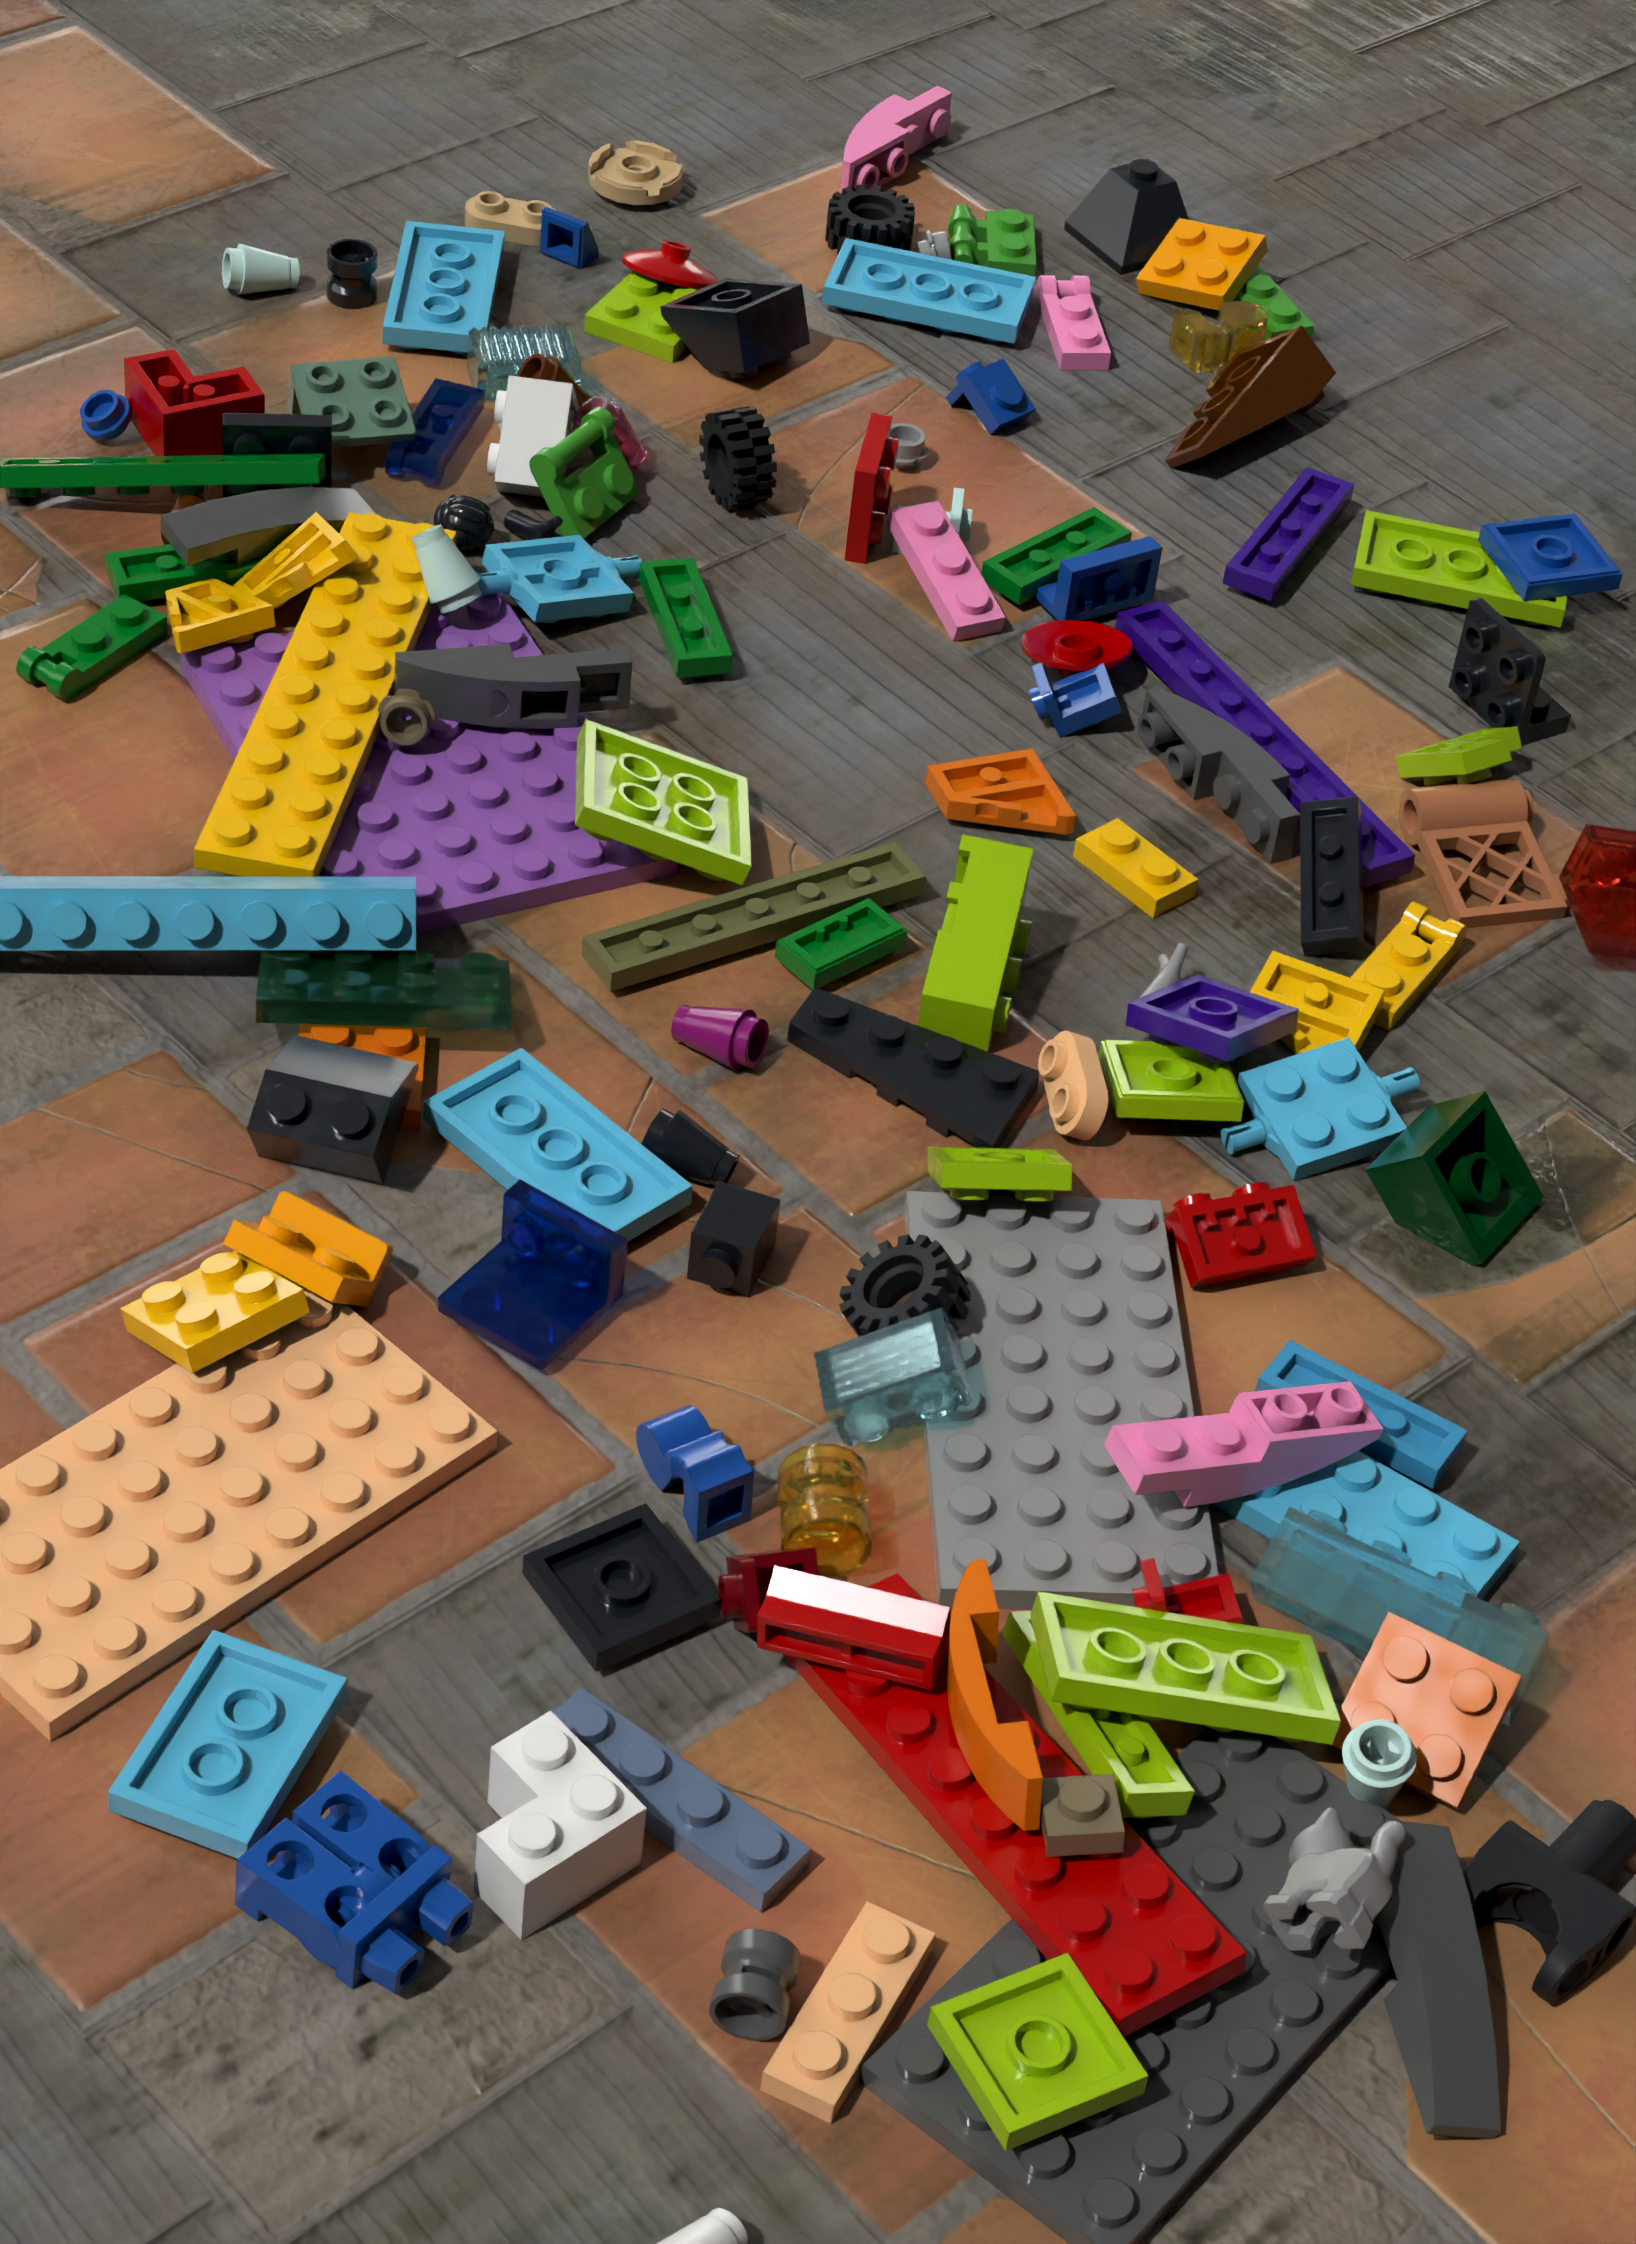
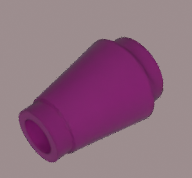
M682 1005L676 1011L673 1018L671 1033L675 1041L682 1042L734 1070H739L743 1066L753 1068L759 1064L767 1048L769 1027L767 1021L757 1018L756 1013L751 1009Z

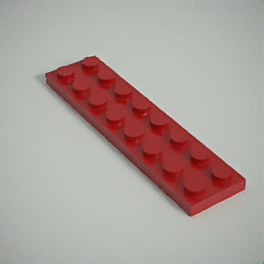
M898 1573L868 1586V1588L922 1600ZM949 1645L945 1660L932 1690L783 1654L1048 1960L1065 1953L1070 1955L1123 2037L1244 1973L1247 1952L1123 1818L1125 1836L1122 1853L1047 1857L1041 1822L1039 1830L1024 1831L998 1808L980 1786L969 1768L953 1729L947 1687ZM984 1667L998 1724L1028 1721L1043 1778L1084 1776Z

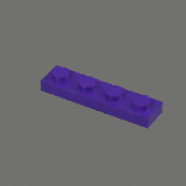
M1306 467L1226 565L1223 584L1239 589L1248 596L1272 601L1351 502L1355 484Z

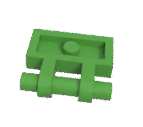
M959 204L954 207L948 219V234L951 237L949 247L952 260L1035 277L1034 215L1023 214L1014 209H1004L999 212L986 211L985 220H977L967 205Z

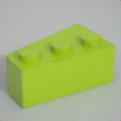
M962 834L958 849L954 882L950 881L946 896V902L949 905L941 930L938 929L922 991L918 1026L952 1037L987 1052L989 1051L993 1032L1005 1034L1012 997L1003 995L1004 993L1016 994L1023 959L1015 958L1014 955L1026 956L1033 921L1023 920L1022 916L1034 848Z

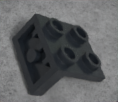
M222 413L223 455L325 454L326 476L320 484H312V487L332 488V415ZM279 484L258 485V491L280 489ZM223 485V498L241 495L226 493L225 485Z
M1483 598L1470 600L1448 687L1492 728L1518 727L1521 746L1567 731L1571 714L1539 686L1546 662L1544 653Z

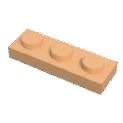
M867 1901L762 2073L760 2090L831 2124L860 2076L863 2064L873 2054L931 1955L936 1933Z

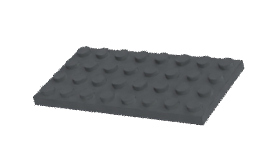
M1207 1727L1174 1759L1195 1791L1187 1814L1179 1816H1153L1145 1819L1123 1818L1247 1952L1243 1974L1123 2037L1148 2074L1144 2094L1005 2151L930 2031L927 2023L931 2006L1048 1961L1013 1919L1002 1927L862 2066L860 2083L1069 2244H1141L1393 1968L1377 1917L1389 1904L1391 1898L1373 1920L1370 1938L1363 1949H1340L1333 1942L1335 1933L1341 1924L1339 1921L1327 1922L1319 1930L1311 1950H1288L1273 1930V1924L1263 1909V1904L1270 1895H1278L1284 1886V1881L1291 1868L1289 1850L1294 1839L1302 1830L1314 1824L1327 1808L1332 1807L1337 1811L1341 1826L1351 1839L1353 1845L1358 1848H1368L1369 1850L1372 1843L1370 1837L1384 1819L1401 1821L1379 1805L1357 1800L1349 1792L1343 1780L1275 1736L1239 1730L1220 1732ZM1459 1860L1462 1872L1464 1873L1468 1866Z

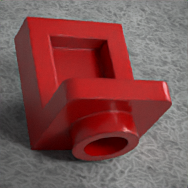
M1151 1558L1140 1561L1145 1586L1132 1589L1135 1607L1243 1624L1241 1611L1229 1573L1162 1587L1155 1559Z

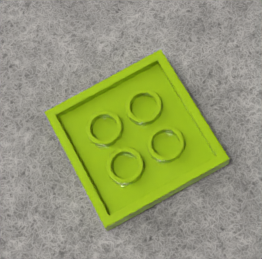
M585 719L577 737L575 826L583 828L596 839L602 841L616 840L639 848L652 859L658 861L672 860L692 867L708 879L715 881L725 879L743 885L752 867L748 778Z

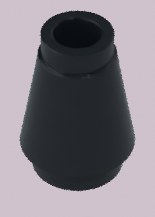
M662 1108L653 1119L641 1143L680 1176L714 1186L717 1185L718 1181L728 1183L740 1158V1155L730 1151L725 1144L681 1110L674 1114Z

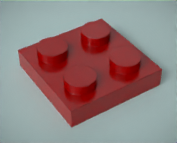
M871 412L854 474L845 561L865 564L871 543L881 544L885 516L889 514L893 494V483H890L891 470L894 471L899 447V439L890 437L892 416Z

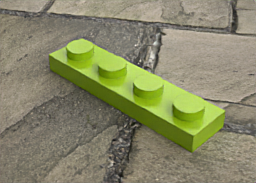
M1009 1611L1002 1633L1004 1639L1092 1775L1114 1774L1122 1818L1145 1819L1153 1816L1186 1815L1195 1791L1148 1721L1135 1714L1097 1708L1078 1710L1064 1703L1052 1702L1030 1617L1031 1611Z

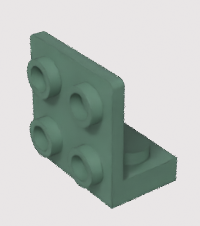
M395 356L291 364L288 412L289 414L332 415V448L405 442L415 439V426Z

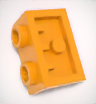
M281 1191L269 1216H263L260 1224L234 1220L223 1242L227 1247L330 1302L362 1307L368 1306L393 1252L392 1245L288 1191Z

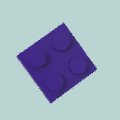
M1197 974L1128 1002L1126 1026L1148 1033L1149 1039L1153 1042L1163 1045H1182L1199 1051V1056L1206 1061L1231 1063L1241 1055L1257 1048L1268 1047L1271 1042L1296 1032L1299 1009Z

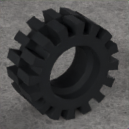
M857 185L856 191L850 187L842 188V193L835 192L832 195V199L829 200L825 233L828 247L831 250L837 249L838 255L845 239L849 238L910 251L915 220V207L913 203H908L909 198L905 195L896 197L897 191L890 188L886 193L882 192V186L873 185V190H866L865 185Z
M750 406L707 414L705 416L706 421H702L701 424L704 434L699 435V444L704 449V452H700V460L705 461L704 478L705 480H710L708 489L711 495L715 494L716 503L722 505V508L727 509L768 501V498H771L773 495L771 488L776 486V479L772 473L777 472V463L772 461V454L775 453L774 444H769L768 439L771 433L769 427H763L765 419L762 414H757V409Z
M907 1234L898 1236L896 1247H893L888 1240L878 1244L881 1253L874 1258L869 1252H866L859 1259L864 1268L861 1271L854 1268L850 1269L846 1278L851 1285L841 1286L839 1295L844 1301L839 1304L842 1314L869 1351L871 1350L874 1356L881 1360L887 1355L891 1362H902L905 1352L912 1361L922 1358V1347L929 1345L933 1352L942 1347L943 1345L938 1337L943 1333L950 1337L955 1335L959 1327L954 1322V1318L966 1319L969 1309L964 1302L971 1301V1292L966 1286L968 1285L967 1281L943 1246L938 1241L934 1240L931 1242L928 1236L918 1234L914 1242L910 1235ZM915 1291L907 1300L894 1306L902 1297Z

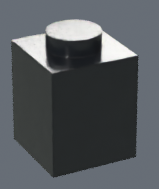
M718 1181L691 1231L687 1279L749 1298L775 1247L780 1199Z

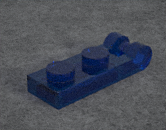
M435 378L411 414L415 426V439L413 441L394 442L390 445L385 460V473L400 478L410 474L420 477L421 483L439 486L444 476L445 467L484 409L485 390Z

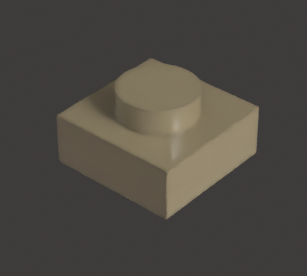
M1114 1774L1043 1778L1040 1822L1047 1857L1123 1852L1125 1830Z

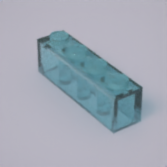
M1288 1508L1250 1579L1253 1599L1366 1656L1388 1612H1391L1521 1675L1523 1679L1502 1722L1511 1726L1548 1653L1549 1632L1540 1628L1542 1622L1535 1615L1514 1604L1503 1603L1501 1608H1498L1475 1597L1476 1590L1473 1586L1453 1574L1440 1571L1434 1577L1410 1565L1412 1560L1406 1553L1389 1543L1375 1540L1370 1546L1346 1534L1348 1529L1342 1522L1327 1513L1313 1509L1306 1515L1294 1508Z

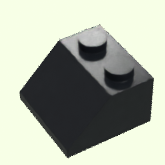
M725 278L660 306L661 315L704 367L709 370L728 371V375L731 378H745L756 375L759 372V366L766 363H778L789 360L792 351L810 344L802 284Z
M293 1035L265 1069L249 1119L247 1131L258 1156L383 1185L419 1068L418 1064L412 1061Z

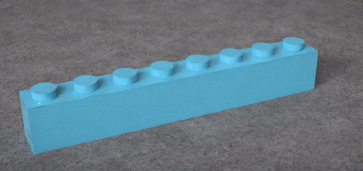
M0 876V951L416 950V877Z

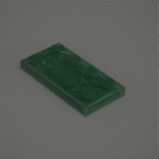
M274 950L272 953H260L256 993V1023L511 1030L509 960H498L494 955L482 952L467 953L462 955L460 959L435 958L429 952L418 950L402 952L398 957L373 956L366 950H340L335 955H313L307 950Z

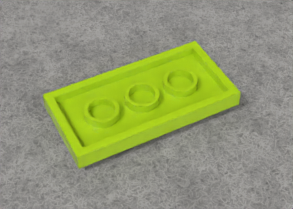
M1369 510L1365 512L1350 584L1352 586L1365 588L1377 594L1391 593L1416 598L1427 604L1441 603L1468 609L1470 600L1481 597L1501 616L1520 619L1531 625H1550L1560 628L1567 602V596L1523 601L1479 543V532Z
M1037 1592L1030 1617L1052 1702L1064 1703L1078 1710L1097 1708L1135 1714L1149 1721L1168 1719L1200 1724L1220 1732L1239 1730L1271 1735L1291 1743L1310 1741L1329 1745L1333 1744L1341 1720L1311 1635Z

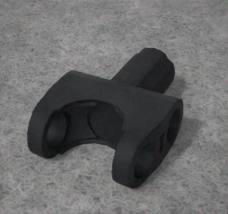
M1594 1800L1550 1847L1512 1820H1509L1478 1850L1463 1873L1471 1899L1477 1930L1484 1925L1493 1923L1512 1924L1529 1932L1540 1943L1546 1955V1960L1537 1973L1532 1985V1991L1550 2004L1564 1999L1599 1969L1618 1947L1636 1917V1906L1607 1887L1636 1855V1818L1625 1807L1612 1800Z

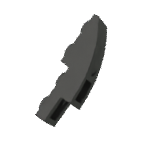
M510 644L395 652L394 695L399 689L415 690L420 693L421 699L428 700L432 704L436 718L455 722L506 728L549 729L578 727V715L580 712L629 708L633 662L628 648L514 657Z
M1157 687L1147 689L1143 712L1138 719V734L1144 745L1154 752L1167 768L1170 776L1179 782L1193 800L1214 796L1217 804L1222 809H1225L1244 832L1247 840L1257 847L1270 864L1289 860L1300 818V813L1286 798L1290 774L1253 739L1212 712Z

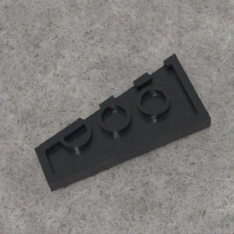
M816 987L789 1022L788 1042L849 1079L859 1075L875 1084L878 1097L895 1107L905 1102L927 1116L926 1126L946 1138L954 1132L973 1144L972 1147L1000 1148L1038 1088L1040 1073L1036 1069Z

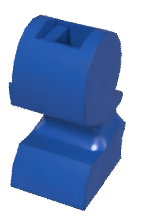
M687 1405L641 1423L637 1427L636 1441L638 1451L649 1476L656 1486L663 1491L683 1483V1514L696 1543L751 1521L754 1470L745 1459L739 1445L727 1444L724 1440L723 1432L720 1430L712 1433L706 1419L695 1406Z

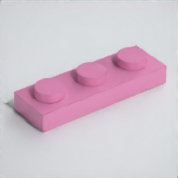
M934 501L891 510L887 526L951 640L956 642L1001 632L1006 617L941 503Z

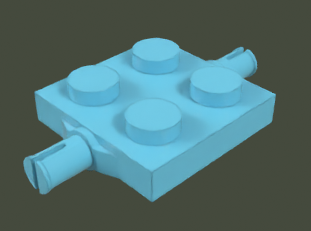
M581 535L488 544L485 546L482 564L489 572L477 573L480 577L477 585L482 593L479 597L500 593L510 595L535 623H555L558 620L579 617L599 618L605 614L629 612L634 592L622 579H639L640 562H642V559L638 558V555L614 559L610 556L605 557L594 550Z
M1349 1037L1239 1073L1237 1085L1245 1104L1250 1110L1251 1121L1222 1129V1144L1224 1148L1227 1147L1226 1152L1230 1155L1258 1144L1265 1145L1268 1150L1279 1157L1293 1181L1384 1151L1407 1128L1393 1107L1391 1100L1419 1092L1421 1085L1418 1074H1414L1415 1070L1412 1067H1408L1405 1070L1384 1077L1377 1076L1368 1068Z

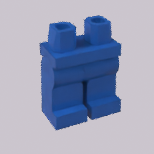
M342 1770L293 1811L292 1821L284 1818L237 1859L235 1905L258 1922L267 1915L298 1938L314 1958L327 1966L336 1968L335 1976L352 1990L363 1979L368 1977L398 1995L417 1977L424 1963L425 1950L409 1939V1937L421 1928L443 1946H451L469 1929L472 1923L474 1903L450 1881L452 1857L436 1845L430 1847L415 1830ZM330 1807V1814L323 1819V1813ZM277 1854V1860L268 1867L269 1860L273 1855Z

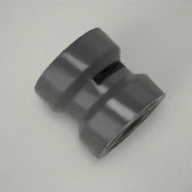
M744 1929L733 1933L726 1941L721 1962V1970L725 1977H722L715 1984L710 2003L709 2014L713 2022L724 2032L741 2039L766 2041L778 2037L785 2030L791 2001L786 1992H789L796 1985L800 1969L801 1955L798 1948L789 1939L772 1931Z

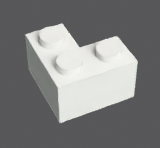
M509 375L507 391L498 390L495 401L494 422L499 423L500 443L490 444L487 461V475L495 476L494 482L498 492L544 498L531 473L529 463L531 457L541 449L554 447L576 429L579 405L572 383ZM565 465V471H564V473L562 474L563 477H564V479H565V473H566V465Z
M552 1711L547 1712L491 1746L487 1803L502 1819L477 1834L474 1891L520 1940H523L641 1864L647 1808Z

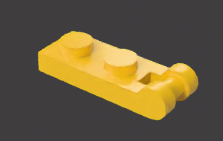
M1415 901L1409 904L1400 922L1350 977L1385 990L1384 1005L1374 1024L1387 1031H1390L1456 955L1467 933V925L1452 918L1444 922L1430 915V908ZM1419 937H1423L1433 943L1429 944Z

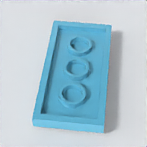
M406 221L383 323L382 344L396 345L406 350H417L420 348L446 350L456 355L485 354L504 251L505 231Z
M846 238L824 284L822 304L835 306L848 313L864 312L884 316L892 322L908 321L932 326L945 333L961 332L980 336L984 340L993 343L1009 342L1015 344L1034 295L1036 277Z
M519 1048L424 1101L423 1120L593 1262L691 1205L693 1185L523 1048Z
M1356 1451L1320 1470L1285 1484L1250 1495L1210 1504L1424 1629L1447 1640L1453 1636L1513 1562L1520 1541L1360 1451Z

